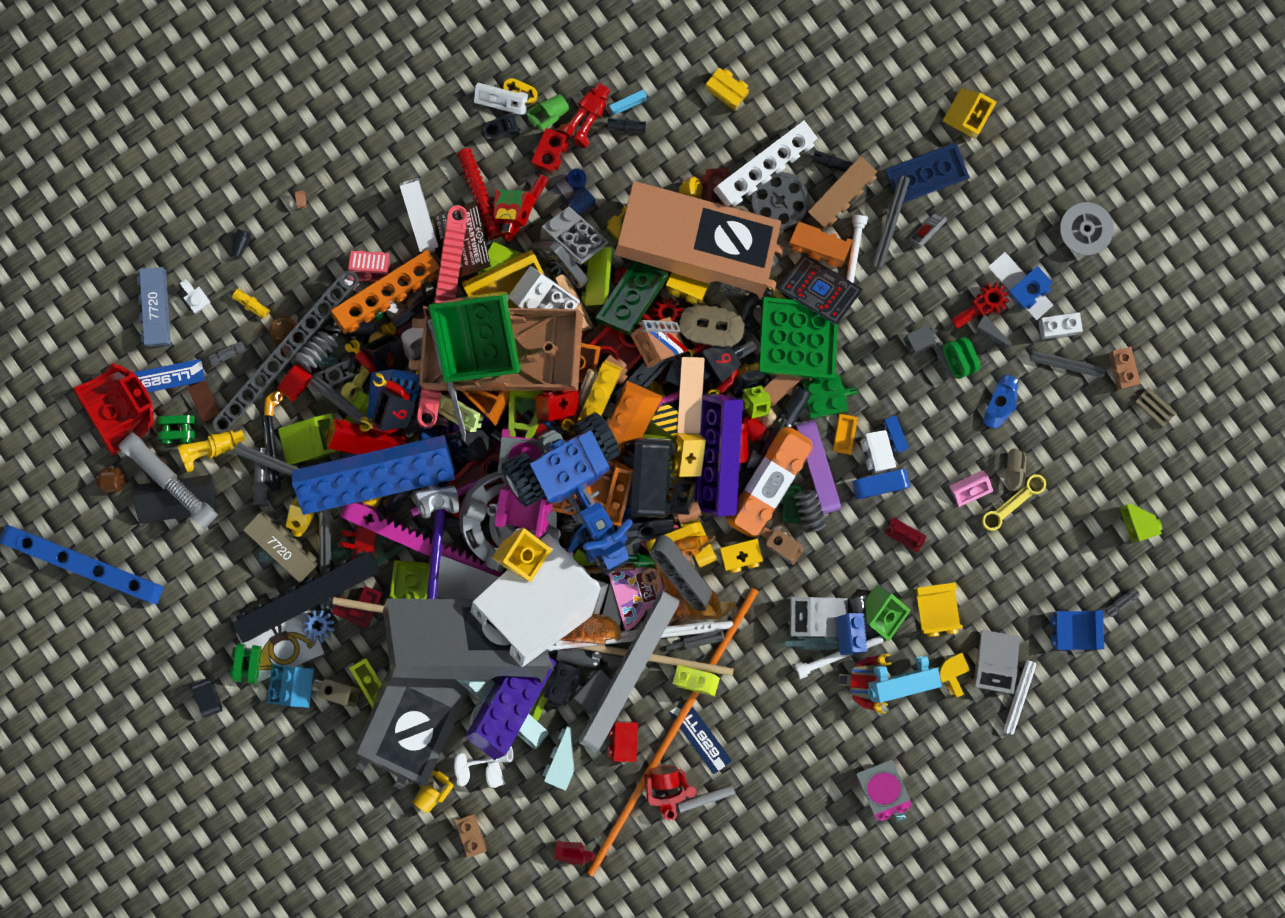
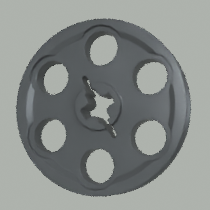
M774 172L770 176L772 179L779 178L781 185L773 187L771 185L772 179L764 185L760 182L756 185L757 190L752 193L751 205L754 214L761 215L760 211L764 208L771 211L769 218L778 220L780 215H787L789 222L780 225L779 230L795 226L802 220L808 208L809 198L806 187L796 176L786 172L778 174ZM795 183L799 186L797 193L789 191L791 184ZM759 190H764L767 193V198L760 200L757 198L756 193ZM775 197H778V198H782V197H783V198H784V200H783L784 205H782L781 203H779V204L777 205V204H776L777 199H776ZM795 202L802 203L803 210L800 212L794 211L793 204Z

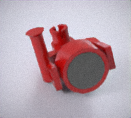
M658 766L650 770V776L644 774L647 801L653 806H659L660 814L668 821L670 819L673 821L677 817L675 803L686 799V796L692 798L697 793L695 787H691L685 779V772L676 766ZM680 785V791L674 795L666 797L652 796V788L667 790Z

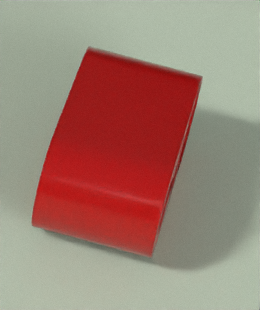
M296 364L287 373L277 389L290 402H293L301 395L313 377L300 364Z

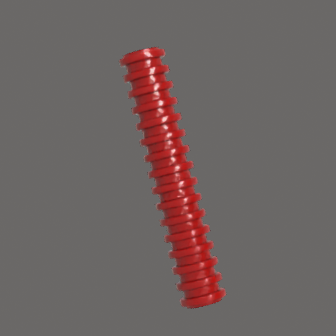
M465 148L458 151L456 156L459 157L458 161L461 163V168H463V174H466L464 177L467 179V184L470 185L468 187L469 190H472L473 201H477L480 217H482L481 223H484L483 228H486L485 233L488 234L487 239L499 238L503 235L500 231L501 225H498V222L494 219L493 204L490 203L491 199L488 198L489 193L486 192L487 188L484 187L485 183L482 181L483 177L480 176L481 172L478 170V165H476L477 161L474 159V154H472L473 150L472 148Z

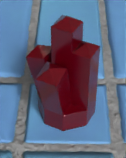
M557 841L554 860L564 861L573 866L576 864L584 865L586 861L592 862L595 859L594 852L583 850L584 847L581 842Z

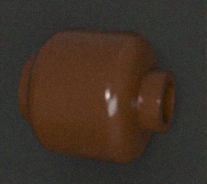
M118 467L103 468L96 475L97 487L104 493L119 492L123 485H126V475L122 474Z

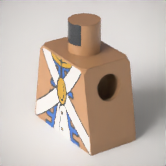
M765 527L759 536L767 541L766 546L768 549L793 566L804 551L802 544L778 529L772 532ZM777 541H782L781 545H776Z

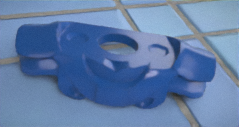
M1003 375L999 381L983 419V423L988 427L994 429L1001 427L1004 420H1007L1010 414L1015 411L1018 396V380L1015 377ZM998 396H1003L1006 399V404L1003 407L995 404V399Z

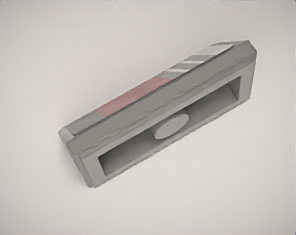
M934 213L909 240L918 249L921 248L945 224L947 218Z

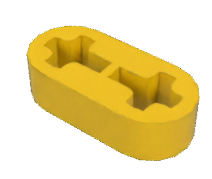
M513 78L505 81L503 85L505 90L509 91L507 86L515 84V88L519 92L529 93L532 91L534 98L530 97L525 104L532 105L537 101L538 95L534 87Z

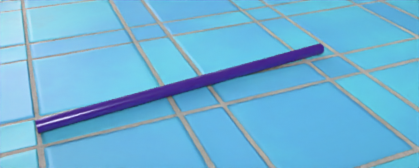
M452 424L449 427H444L443 434L453 432ZM448 481L439 483L440 487H447ZM445 509L435 510L427 599H437Z

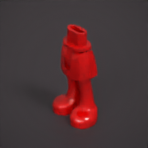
M598 82L595 88H591L578 102L579 108L573 118L567 124L560 125L556 131L570 139L580 120L587 114L582 126L573 137V142L576 145L587 149L589 146L588 131L596 118H601L608 100L607 96L611 90Z

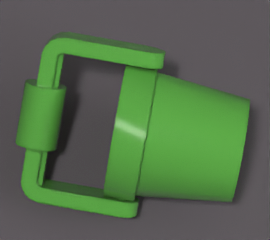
M558 94L527 110L526 115L528 121L534 127L544 130L569 110V106L563 96ZM539 111H541L546 119L542 123L534 116Z

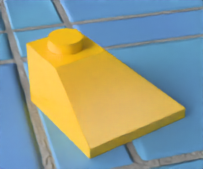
M521 528L502 541L492 559L509 571L532 582L552 549L525 528Z

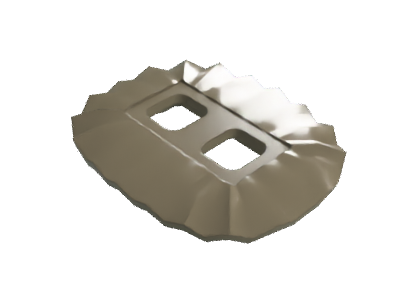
M695 305L694 307H688L681 315L679 326L681 334L686 339L695 343L731 347L742 339L744 323L741 316L736 315L734 311H727L725 308H718L716 306L710 307L705 305L701 307ZM697 320L708 322V327L697 326ZM716 323L727 325V330H717Z

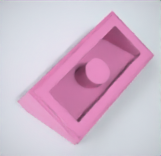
M980 471L949 486L958 507L993 492L989 477L984 471Z

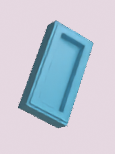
M644 89L609 105L612 116L646 101L647 95Z

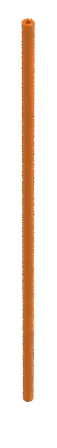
M751 588L732 621L733 626L725 633L724 641L720 642L708 664H717L759 591ZM691 692L644 774L650 776V770L658 766L697 699L699 692ZM644 774L589 867L587 874L593 877L643 792L645 788Z

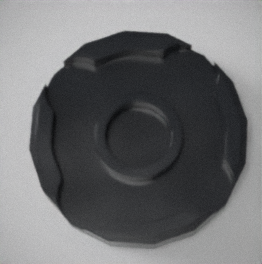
M759 370L751 371L736 378L730 388L733 394L743 397L745 389L757 386L764 388L769 379L766 374L759 372Z

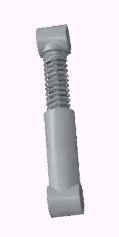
M130 432L118 445L158 485L170 491L191 513V518L203 529H206L218 516L217 512L207 503H202L199 499H196L197 497H194L192 492L184 488L185 486L180 481H177V475L136 434Z

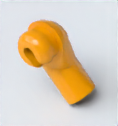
M274 391L265 398L264 416L273 417L274 407L284 398L280 391Z

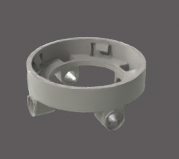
M497 471L481 478L469 489L460 508L459 523L462 536L470 549L487 563V567L503 572L505 567L492 559L498 548L491 545L485 539L480 525L487 511L486 504L493 497L500 494V489L508 484L503 473H498ZM497 478H502L503 483L494 485L485 491V484H487L488 486L489 484L496 482ZM551 511L547 517L549 527L547 532L543 534V537L549 533L559 541L560 530L556 528L557 514L556 511ZM470 529H472L473 536L476 542L479 544L476 547H474L471 543L473 542V539L470 535V532H467Z

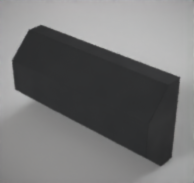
M212 475L177 480L185 486L184 488L192 492L194 497H197L196 499H199L202 503H207L217 512ZM156 482L134 486L135 511L139 523L191 517L188 509L170 491L163 489Z

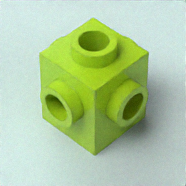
M762 386L744 390L742 398L743 409L747 410L752 419L770 413L771 399L768 392H765Z

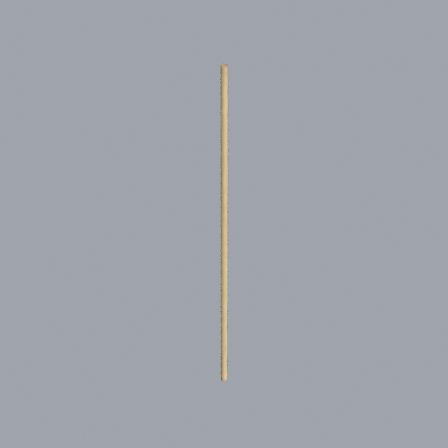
M337 597L333 598L332 605L383 613L384 608L382 605ZM605 645L578 647V649L623 657L628 649ZM652 654L648 660L729 676L733 675L734 669Z

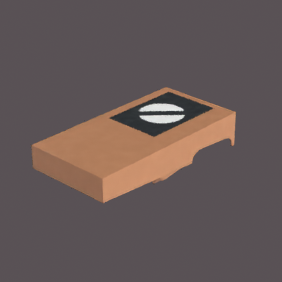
M633 181L615 255L708 284L718 281L757 294L759 300H761L766 288H771L775 292L776 282L769 279L774 253H779L781 257L783 255V246L776 244L781 221Z

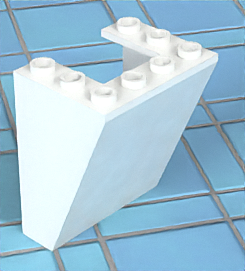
M549 533L540 541L552 550L532 582L507 570L473 601L470 611L483 626L488 619L512 644L509 654L521 667H524L592 616L601 590L599 583L592 579L586 573L585 568L578 565L572 555L560 546L559 541Z

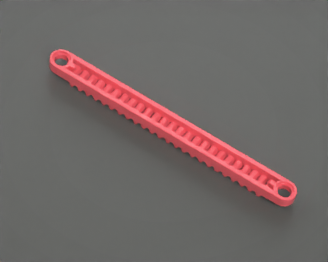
M453 206L447 215L434 303L456 298L467 222V211L462 206ZM458 211L462 214L463 218L457 221L452 217V213ZM421 386L417 412V423L421 428L429 429L436 423L441 390H425ZM428 413L431 415L432 421L424 423L421 416Z

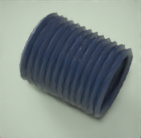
M582 186L579 191L565 201V204L580 216V214L596 202V199L587 188Z

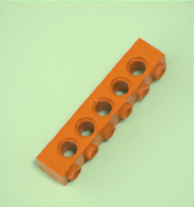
M426 250L332 309L331 316L344 334L348 331L352 333L359 328V324L364 321L366 323L375 318V314L380 311L382 313L387 311L394 302L403 301L408 293L412 291L417 292L427 281L433 282L436 280L439 274V265L430 252ZM416 270H421L424 274L422 276H416L414 272ZM405 280L408 285L400 286L398 282ZM385 290L391 291L392 295L387 297L384 296L382 292ZM369 300L375 301L376 305L370 307L366 304V302ZM356 310L360 315L353 317L350 315V312Z

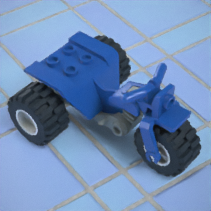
M594 412L574 423L576 437L566 441L562 438L561 434L550 430L538 438L545 454L532 461L526 453L522 452L502 463V472L514 496L525 507L545 496L549 503H559L568 498L571 506L567 507L565 512L573 509L575 512L573 514L575 522L578 525L585 524L587 528L582 533L583 548L587 550L584 553L585 556L588 558L589 563L594 561L599 570L608 575L628 563L629 555L624 545L627 540L625 533L632 526V521L630 519L625 520L615 532L613 530L614 525L600 502H594L592 499L599 494V491L590 495L586 490L587 487L594 484L609 470L607 462L619 455V446L613 432L603 417ZM577 498H578V500H579V502H580L579 505H577V503L575 502V501H577Z

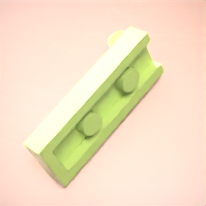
M441 394L438 413L459 425L454 413L451 396L449 394ZM458 401L465 429L469 432H476V429L481 428L482 425L478 421H482L484 416Z

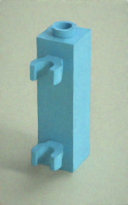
M927 656L915 657L918 670L887 678L886 666L875 667L874 674L877 681L868 683V695L872 702L881 703L942 687L939 669L928 667L929 660Z

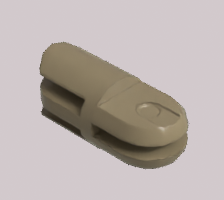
M1015 448L1011 449L1008 453L1005 482L1008 489L1019 491L1025 483L1027 453Z

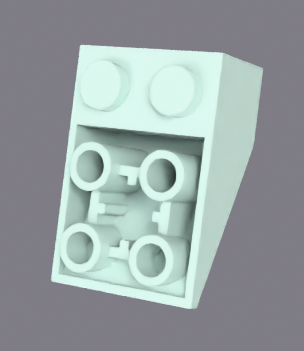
M570 726L561 730L558 737L561 743L559 747H554L550 756L553 759L552 764H547L542 775L546 777L544 782L565 791L574 773Z

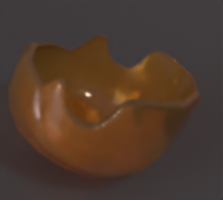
M286 316L275 319L269 328L270 340L279 346L295 328L297 323L292 318ZM296 333V334L294 335V339H295V340H296V338H297V336H298V333Z

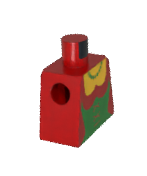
M495 190L494 219L500 225H503L501 233L512 235L514 226L523 227L526 225L536 199L528 191Z

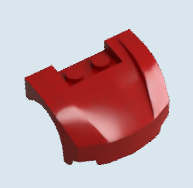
M111 363L109 368L95 379L73 388V393L82 408L84 407L111 457L122 451L118 445L130 432H133L141 439L153 426L154 409L146 387L131 370H127L121 365Z

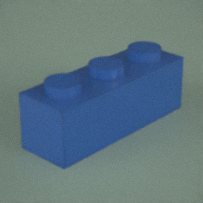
M896 415L885 419L883 426L889 433L887 435L889 441L893 443V451H896L898 454L908 450V444Z

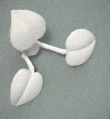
M480 703L474 708L471 714L470 726L474 721L476 715L478 714L480 708L482 707L483 703ZM510 747L505 756L496 760L489 757L467 762L465 754H458L454 763L457 785L464 786L469 781L470 772L468 767L470 765L488 762L486 768L488 786L496 788L505 785L506 783L498 762H511L513 760L512 747Z

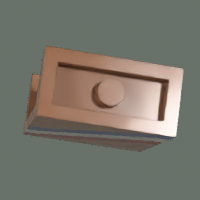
M670 317L665 318V319H662V320H659V321L672 322V320H671ZM641 326L631 334L648 368L673 356L676 359L688 351L679 333H667V340L664 332H658L659 340L657 332H642L644 328Z

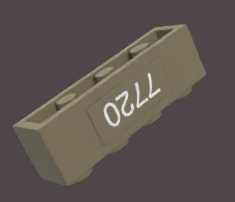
M261 511L244 528V531L301 583L317 566L316 557L310 552L306 553L301 548L302 544L295 538L292 540L287 535L288 531L280 525L278 527L273 522L274 518L269 513Z

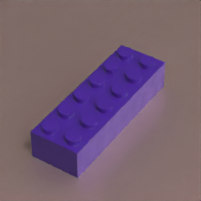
M722 394L702 395L699 434L706 440L701 476L696 477L697 490L695 501L698 502L700 511L715 516L736 515L743 411L742 399Z
M549 657V660L552 661L554 669L556 662ZM549 669L543 683H540V679L536 677L498 676L467 731L465 738L493 760L505 756L549 678L552 669Z

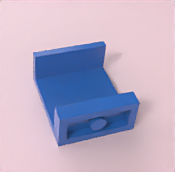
M1103 610L1053 612L1054 615H1051V627H1054V635H1051V644L1055 647V650L1104 649Z

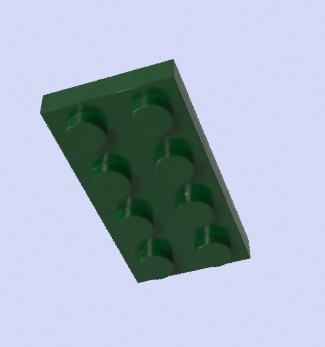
M633 261L597 315V322L630 336L669 277L668 272Z

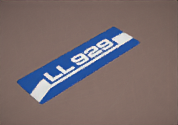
M201 359L133 372L146 387L147 392L199 383L205 380Z

